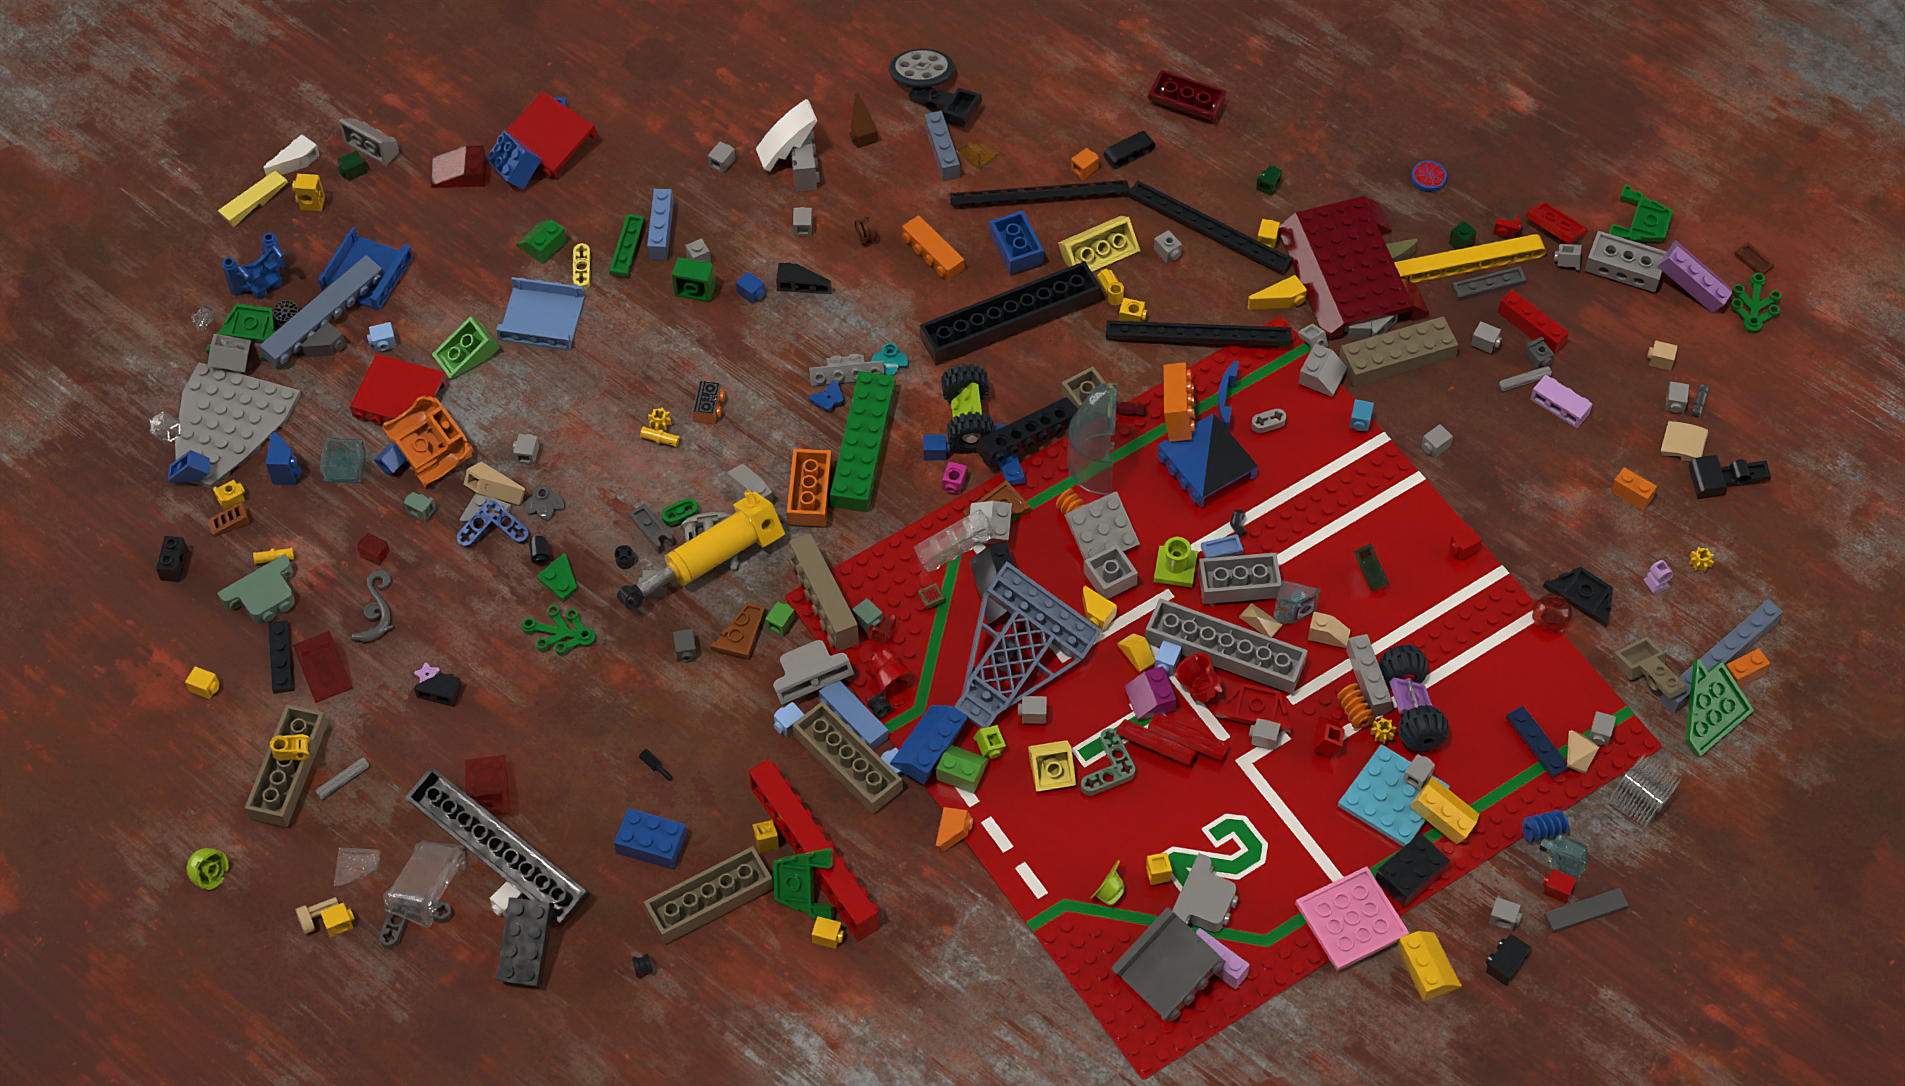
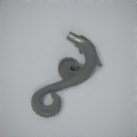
M377 570L367 577V587L377 603L368 604L364 609V615L367 620L375 621L379 618V614L375 612L380 611L381 620L375 628L370 627L368 631L352 633V641H362V643L374 641L393 628V625H389V607L373 587V581L381 579L383 583L378 586V589H386L391 584V577L388 572Z

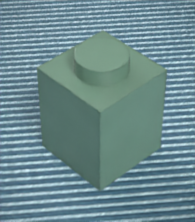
M868 598L852 609L856 622L868 634L881 627L883 613Z

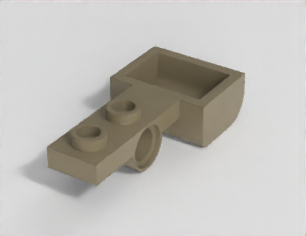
M1648 637L1614 652L1617 667L1630 680L1644 674L1647 677L1649 686L1654 691L1660 689L1669 699L1686 691V684L1665 665V653Z

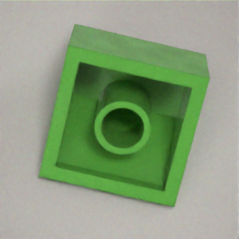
M951 745L943 753L936 768L937 780L974 793L989 758Z

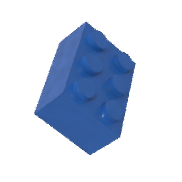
M1023 210L990 221L989 235L1010 275L1044 264V250Z
M628 808L614 841L616 854L673 870L687 837L686 825Z

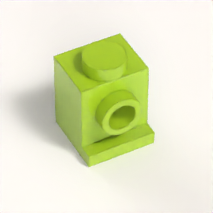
M997 725L982 728L973 737L974 741H977L983 757L996 758L1001 755L1002 750L1006 747Z

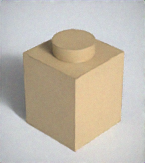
M1655 341L1654 347L1649 348L1647 358H1650L1649 366L1671 371L1677 345Z

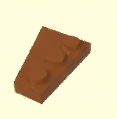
M1007 480L977 501L1012 503L1011 516L1030 511L1031 509L1030 505ZM970 507L963 511L962 514L968 522Z
M746 602L733 618V622L727 629L725 628L722 631L719 639L713 642L711 650L749 659L766 611L765 606Z

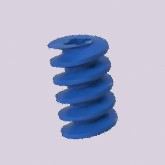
M1561 810L1548 811L1547 813H1540L1532 817H1525L1522 822V832L1528 842H1532L1533 839L1539 841L1540 837L1546 839L1547 836L1552 838L1554 835L1567 834L1569 832V823L1566 815Z

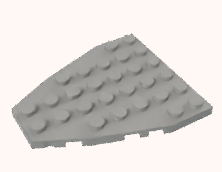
M199 362L182 393L175 439L176 460L192 450L210 458V472L198 482L190 483L212 489L221 480L230 476V471L234 468L243 466L262 448L261 444L267 438L271 439L272 432L279 427L282 428L287 423L301 396L300 390L247 375L233 373L225 369L215 370L211 366Z

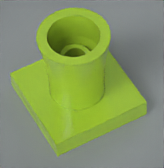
M1172 537L1167 540L1164 546H1159L1154 582L1192 588L1198 551L1191 550L1190 543L1182 537Z

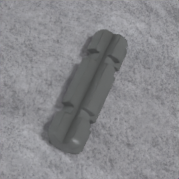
M1701 384L1699 386L1691 411L1692 416H1701L1709 391L1708 385Z

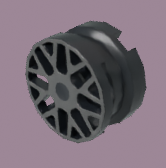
M289 300L278 302L273 308L275 322L280 328L299 312L296 303Z

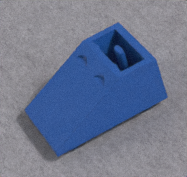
M504 130L498 137L497 143L489 152L486 160L507 182L524 189L542 159L534 151Z

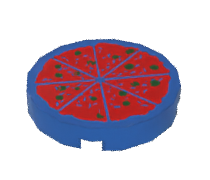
M1422 161L1413 167L1411 180L1414 186L1421 191L1436 192L1445 185L1447 172L1441 164L1435 161Z

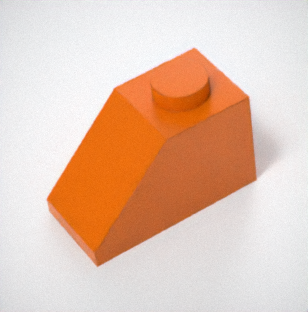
M943 808L935 845L940 852H945L968 835V830H971L973 825V818L967 810Z

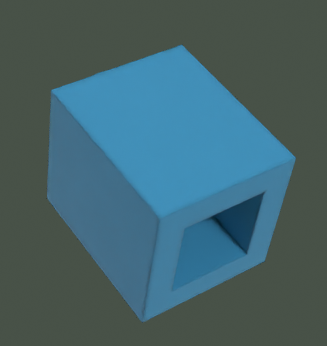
M1355 399L1350 428L1358 431H1368L1374 403Z

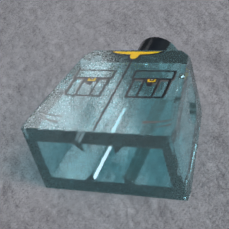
M1558 835L1553 842L1547 839H1543L1539 850L1548 853V864L1567 875L1577 878L1576 881H1578L1587 867L1588 845Z

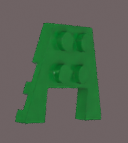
M1624 184L1620 200L1638 206L1630 229L1611 224L1609 234L1634 242H1664L1673 210L1654 199L1653 201L1644 197L1642 192H1635L1630 189L1631 186Z
M236 304L224 321L223 327L216 334L263 343L275 333L273 310L267 307ZM210 344L206 348L207 353L210 351ZM260 354V359L262 361H268Z
M832 848L783 857L773 861L775 901L797 911L800 909L814 919L819 916L835 921L834 905L814 902L813 866L822 868L833 866Z

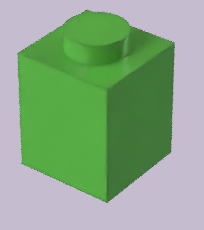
M777 601L766 617V628L784 637L795 620L794 609L788 604H782Z

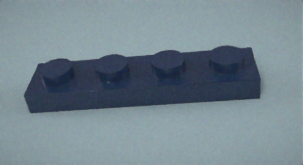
M1524 706L1506 715L1508 722L1552 779L1569 770L1565 759Z

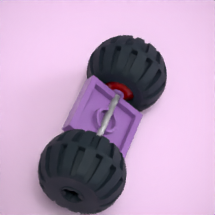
M1402 644L1394 646L1383 654L1379 667L1386 685L1392 689L1399 713L1404 714L1399 723V736L1403 743L1413 751L1427 752L1431 749L1434 750L1445 742L1449 732V725L1444 713L1432 706L1426 686L1421 684L1428 673L1427 658L1420 649L1413 645Z

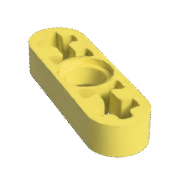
M580 243L573 249V283L583 287L585 291L590 287L591 255L589 246ZM581 251H584L583 258H580ZM581 264L587 266L583 270L577 269V267ZM580 276H583V283H580Z

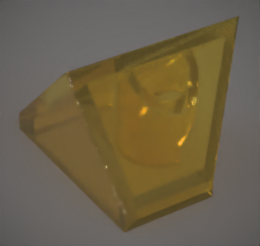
M971 142L955 151L979 171L999 155L987 144L983 146L981 143L978 145Z

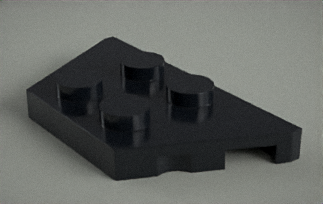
M1582 567L1573 569L1569 573H1563L1552 581L1547 580L1544 582V588L1607 627L1613 593L1611 585Z

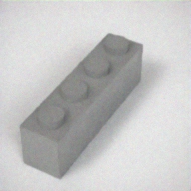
M1368 635L1348 638L1346 651L1362 695L1366 698L1365 703H1369L1368 709L1373 711L1371 716L1389 713L1392 699Z

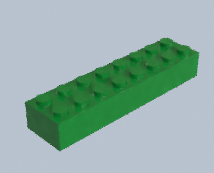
M863 371L858 372L831 488V507L861 512L869 511L896 390L895 376Z

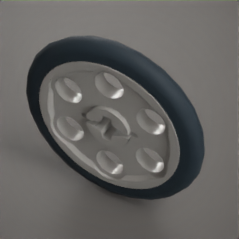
M920 48L902 52L894 57L889 65V73L899 84L913 88H927L946 82L952 76L955 66L952 59L945 53L938 50Z

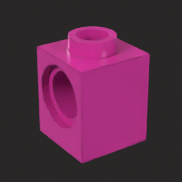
M949 461L942 479V490L961 494L967 477V466Z

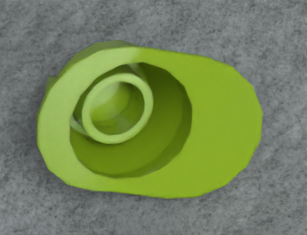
M1120 860L1113 866L1101 887L1092 895V897L1095 896L1108 905H1113L1124 891L1123 881L1115 871Z

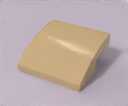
M1668 421L1661 448L1662 456H1681L1682 461H1691L1702 457L1708 430L1692 424Z

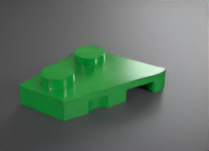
M565 553L537 575V580L562 602H565L577 592V586Z

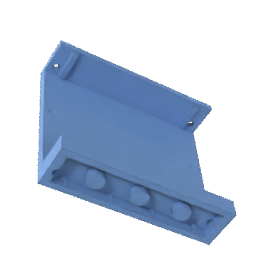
M512 277L513 290L503 323L498 324L496 328L498 341L570 350L585 299L583 287Z

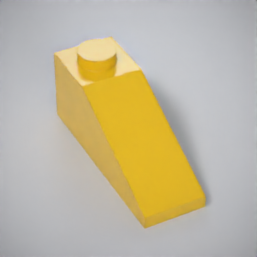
M1294 275L1249 296L1247 307L1249 310L1299 306L1306 301L1307 289L1297 276Z

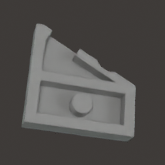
M476 492L459 521L460 524L465 525L490 500L497 502L508 512L511 510V506L508 503ZM489 506V507H488V510H489L488 514L491 513V512H493V513L497 516V518H498V516H499L500 514H498V513L496 512V510H495V507H496V506H494V507H490V506ZM477 519L475 521L478 522V524H484V521L482 519Z

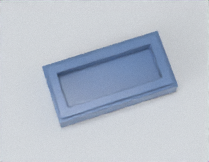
M1238 534L1203 542L1200 546L1205 558L1229 557L1243 554V547Z

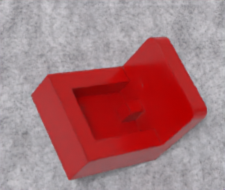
M1516 215L1515 222L1497 218L1493 234L1514 239L1516 232L1520 233L1522 222H1519L1520 215Z

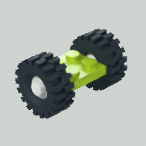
M962 364L960 367L956 365L954 369H947L948 372H944L943 376H941L943 397L948 403H951L953 420H950L949 424H947L948 442L950 448H953L954 451L959 450V453L966 451V454H970L972 451L977 453L976 448L979 438L995 431L993 420L987 414H982L980 399L984 400L985 396L989 394L988 376L985 369L980 368L978 365L974 367V364H969V366Z

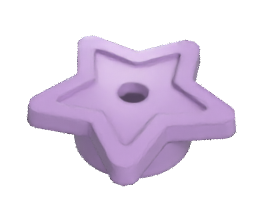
M424 663L423 668L415 671L414 675L420 678L421 683L435 676L440 669L438 667H430L428 663Z

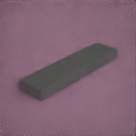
M1518 266L1452 283V289L1457 300L1460 301L1524 285L1527 279L1521 267Z
M1618 888L1545 912L1544 917L1552 933L1627 909L1629 905L1621 889Z

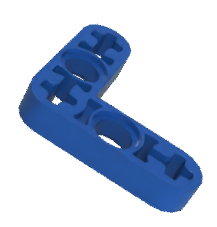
M492 500L487 501L457 534L459 544L463 547H470L494 523L517 543H525L529 538L528 529L501 505ZM489 506H490V507L496 506V507H495V510H496V512H497L498 514H500V515L498 516V518H497V516H496L493 512H491V513L488 514V512H489L488 507H489ZM504 517L511 519V524L508 527L501 525V520ZM477 519L484 521V526L480 529L474 527V522ZM514 526H515V528H516L518 531H520V532H521L522 530H524V532H523L524 537H523V538H522V537L516 538V537H517V534H516V532L513 530ZM471 527L472 530L477 534L474 535L472 532L469 535L470 541L468 542L465 540L464 542H462V535L467 536L471 532L468 528Z

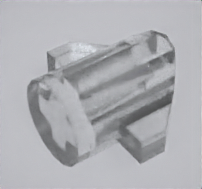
M201 305L197 313L192 314V323L199 331H203L207 324L214 320V311L208 306Z

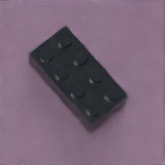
M509 897L497 970V981L542 986L554 903Z

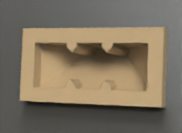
M1252 603L1239 617L1263 635L1271 638L1282 627L1280 622Z
M1570 730L1567 767L1585 773L1599 747L1587 736Z

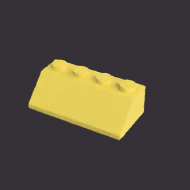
M1119 216L1058 242L1062 257L1068 267L1085 261L1091 272L1140 251L1130 219L1125 216Z

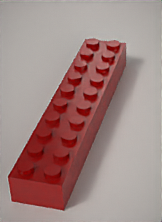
M767 759L749 769L751 790L796 854L832 848L833 866L830 868L813 866V878L830 903L834 905L835 910L856 940L859 942L879 930L878 906L874 901L870 902L867 898L868 893L866 889L858 885L854 872L852 870L848 871L844 858L841 855H837L834 851L835 847L830 839L826 840L822 827L819 824L816 825L812 820L813 815L808 808L804 809L800 796L792 792L790 782L786 778L783 779L780 775L781 771L776 763L772 764L770 759Z

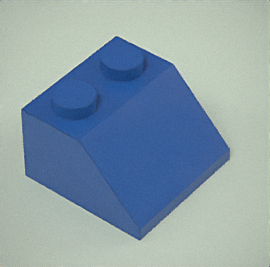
M272 432L266 466L272 483L276 485H296V480L300 477V467L297 466V458L293 455L292 449L276 432Z

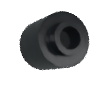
M543 536L532 537L529 543L531 562L536 565H544L550 560L548 541Z

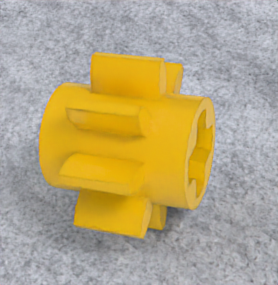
M663 408L653 409L652 414L648 415L650 428L654 427L658 431L659 429L667 430V425L672 424L670 412H665Z
M1698 547L1696 552H1691L1689 564L1693 565L1696 571L1703 570L1706 572L1707 566L1712 568L1714 554H1711L1708 548Z
M1381 717V720L1378 722L1373 721V728H1371L1370 734H1375V741L1378 740L1385 744L1388 739L1393 740V733H1395L1396 727L1392 726V720H1386Z

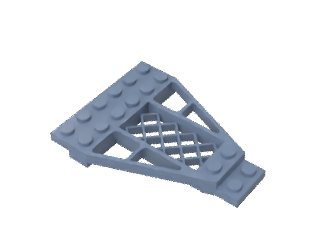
M1006 561L983 594L962 695L954 705V708L968 715L967 719L980 729L989 727L998 714L1020 701L1022 696H1028L1083 660L1101 632V629ZM988 598L995 601L1011 614L1009 620L999 633L983 623ZM1024 622L1026 632L1017 633L1015 623ZM1011 625L1013 634L1004 635ZM983 629L993 636L994 641L977 666L973 667L980 632ZM1040 634L1042 643L1033 645L1031 635ZM1027 635L1029 645L1020 647L1018 636ZM1014 637L1015 648L1006 649L1005 638ZM1001 640L1002 649L994 650ZM1051 643L1074 659L1073 662L1056 673H1052L1039 663L1040 658ZM1042 647L1035 656L1034 648ZM1030 649L1032 659L1022 660L1020 650ZM1016 651L1018 661L1009 662L1007 652ZM1003 653L1005 663L995 664L994 654ZM990 656L991 665L983 666ZM1031 663L1027 670L1024 671L1023 664ZM1019 664L1021 675L1012 676L1010 666ZM1006 666L1008 677L998 678L996 668ZM992 668L994 679L985 680L983 670ZM1034 668L1048 676L1047 679L1019 697H1015ZM1020 678V680L1014 687L1012 679ZM1008 680L1010 690L1001 691L999 681ZM995 682L996 689L987 683Z

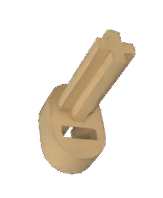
M336 897L308 908L305 905L295 909L304 934L315 931L312 919L321 916V911L338 905Z

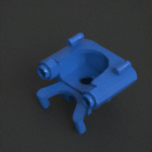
M264 234L261 238L262 255L251 264H242L238 267L237 262L231 257L223 260L221 264L231 294L238 296L242 295L244 291H252L254 298L263 299L267 295L266 289L276 290L282 286L279 270H282L285 266L283 260L284 253L279 247L275 234Z

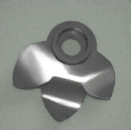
M546 485L537 486L533 491V496L526 503L528 514L537 512L545 521H549L554 509L564 510L562 497L559 494L552 493L551 489ZM544 491L546 495L540 496L539 493Z

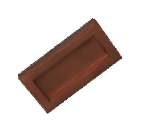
M1748 242L1736 250L1734 254L1755 273L1765 275L1775 265Z

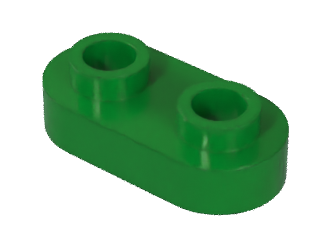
M683 499L664 508L662 520L668 526L677 525L688 517L697 515L698 504L694 499Z

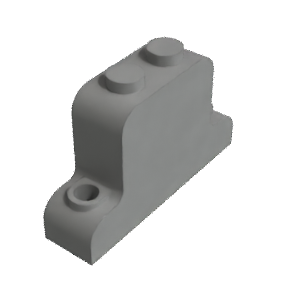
M816 640L787 652L780 657L785 676L777 679L773 686L782 705L854 674V671L845 653L830 656L824 642Z
M1198 853L1172 911L1187 925L1192 923L1209 931L1217 932L1222 928L1223 924H1228L1231 916L1228 912L1231 907L1235 908L1239 897L1235 895V884L1212 874L1214 866H1211V859L1204 854Z

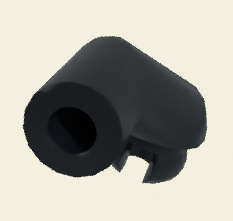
M1235 510L1231 516L1230 526L1241 538L1247 533L1241 525L1246 515L1242 510Z

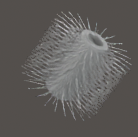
M1639 758V761L1635 762L1636 764H1634L1632 769L1622 778L1619 786L1613 791L1614 794L1610 798L1618 800H1613L1612 803L1617 802L1620 804L1623 802V805L1621 804L1619 808H1629L1627 813H1636L1634 818L1640 814V819L1643 818L1641 821L1642 823L1645 822L1643 825L1645 827L1654 818L1656 813L1663 808L1679 782L1677 781L1673 785L1671 777L1665 780L1669 773L1664 776V772L1660 773L1662 768L1658 769V772L1656 767L1653 768L1655 766L1654 763L1651 764L1652 767H1649V763H1646L1648 759L1642 760V758Z

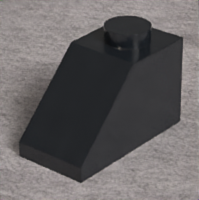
M443 673L418 683L414 687L417 698L454 707L462 689L459 677L454 674Z

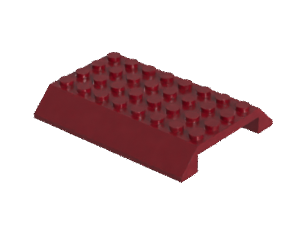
M1365 196L1295 212L1279 226L1280 238L1288 256L1293 258L1292 266L1298 279L1307 289L1306 298L1319 328L1325 331L1327 340L1342 337L1343 327L1404 312H1409L1411 319L1429 315L1428 308L1418 286L1401 278L1382 237V234L1390 233L1392 229L1380 203Z

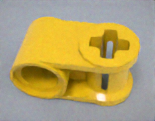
M304 734L273 737L270 741L273 757L279 761L307 760L310 755L308 752L310 737Z

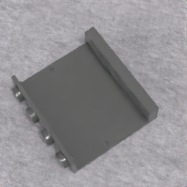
M1167 907L1111 969L1162 1016L1163 1020L1169 1023L1170 1020L1173 1021L1180 1015V1010L1184 1005L1187 1006L1194 1000V994L1199 989L1202 990L1208 985V979L1213 974L1221 971L1225 960L1177 914Z

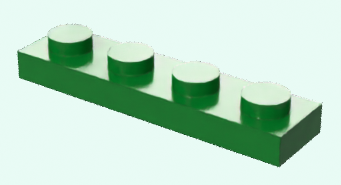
M626 215L609 269L610 275L628 277L645 223L644 216Z

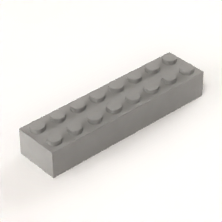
M1159 598L1145 631V638L1148 643L1161 647L1164 640L1182 646L1181 654L1188 657L1197 653H1205L1210 656L1213 666L1293 694L1306 663L1308 650L1161 598Z

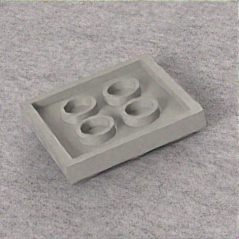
M1117 491L1064 514L1084 560L1116 544L1119 545L1122 551L1140 544Z

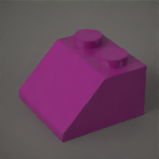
M1163 666L1144 671L1125 686V691L1137 721L1154 717L1156 712L1162 715L1175 711L1176 697Z

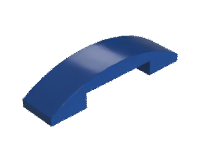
M1234 361L1227 369L1219 388L1218 419L1227 430L1229 429L1232 408L1225 406L1227 387H1235L1239 361Z

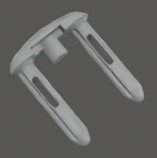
M707 512L688 517L681 524V528L685 532L686 542L689 541L690 537L694 538L697 536L696 529H699L698 527L703 526L704 531L732 514L727 512ZM738 554L727 560L731 570H737Z

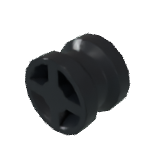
M628 545L616 548L614 553L616 565L621 569L631 568L635 563L633 549Z
M883 693L873 696L867 703L868 707L873 709L876 718H882L892 710V705L886 701Z
M648 953L640 958L632 957L636 977H641L644 973H653Z

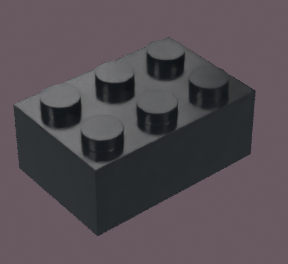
M1420 833L1377 869L1375 880L1405 908L1447 872L1450 860Z

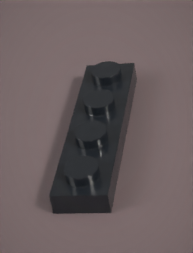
M288 620L268 623L273 694L293 691L289 623Z

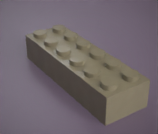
M1443 316L1342 345L1339 358L1347 366L1346 374L1352 386L1356 387L1456 358L1458 343Z
M811 533L789 541L790 549L787 550L790 560H788L792 571L796 570L797 581L800 586H804L805 597L808 601L811 600L815 616L819 615L821 619L819 620L820 626L823 631H827V639L830 646H834L836 651L840 652L859 644L858 624Z
M823 701L792 725L793 736L872 814L903 790L902 778Z
M286 704L273 737L279 735H307L310 737V743L308 744L310 755L307 760L279 761L273 757L271 747L269 746L245 805V811L249 819L288 827L328 726L324 712Z
M752 846L644 901L646 914L665 945L774 889L773 880L755 848Z

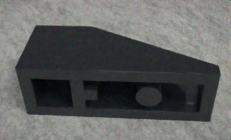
M789 262L778 264L777 291L832 294L830 280L798 264Z

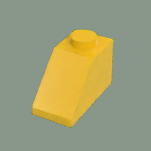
M1084 586L1082 599L1086 619L1100 628L1101 631H1104L1116 616L1117 605Z

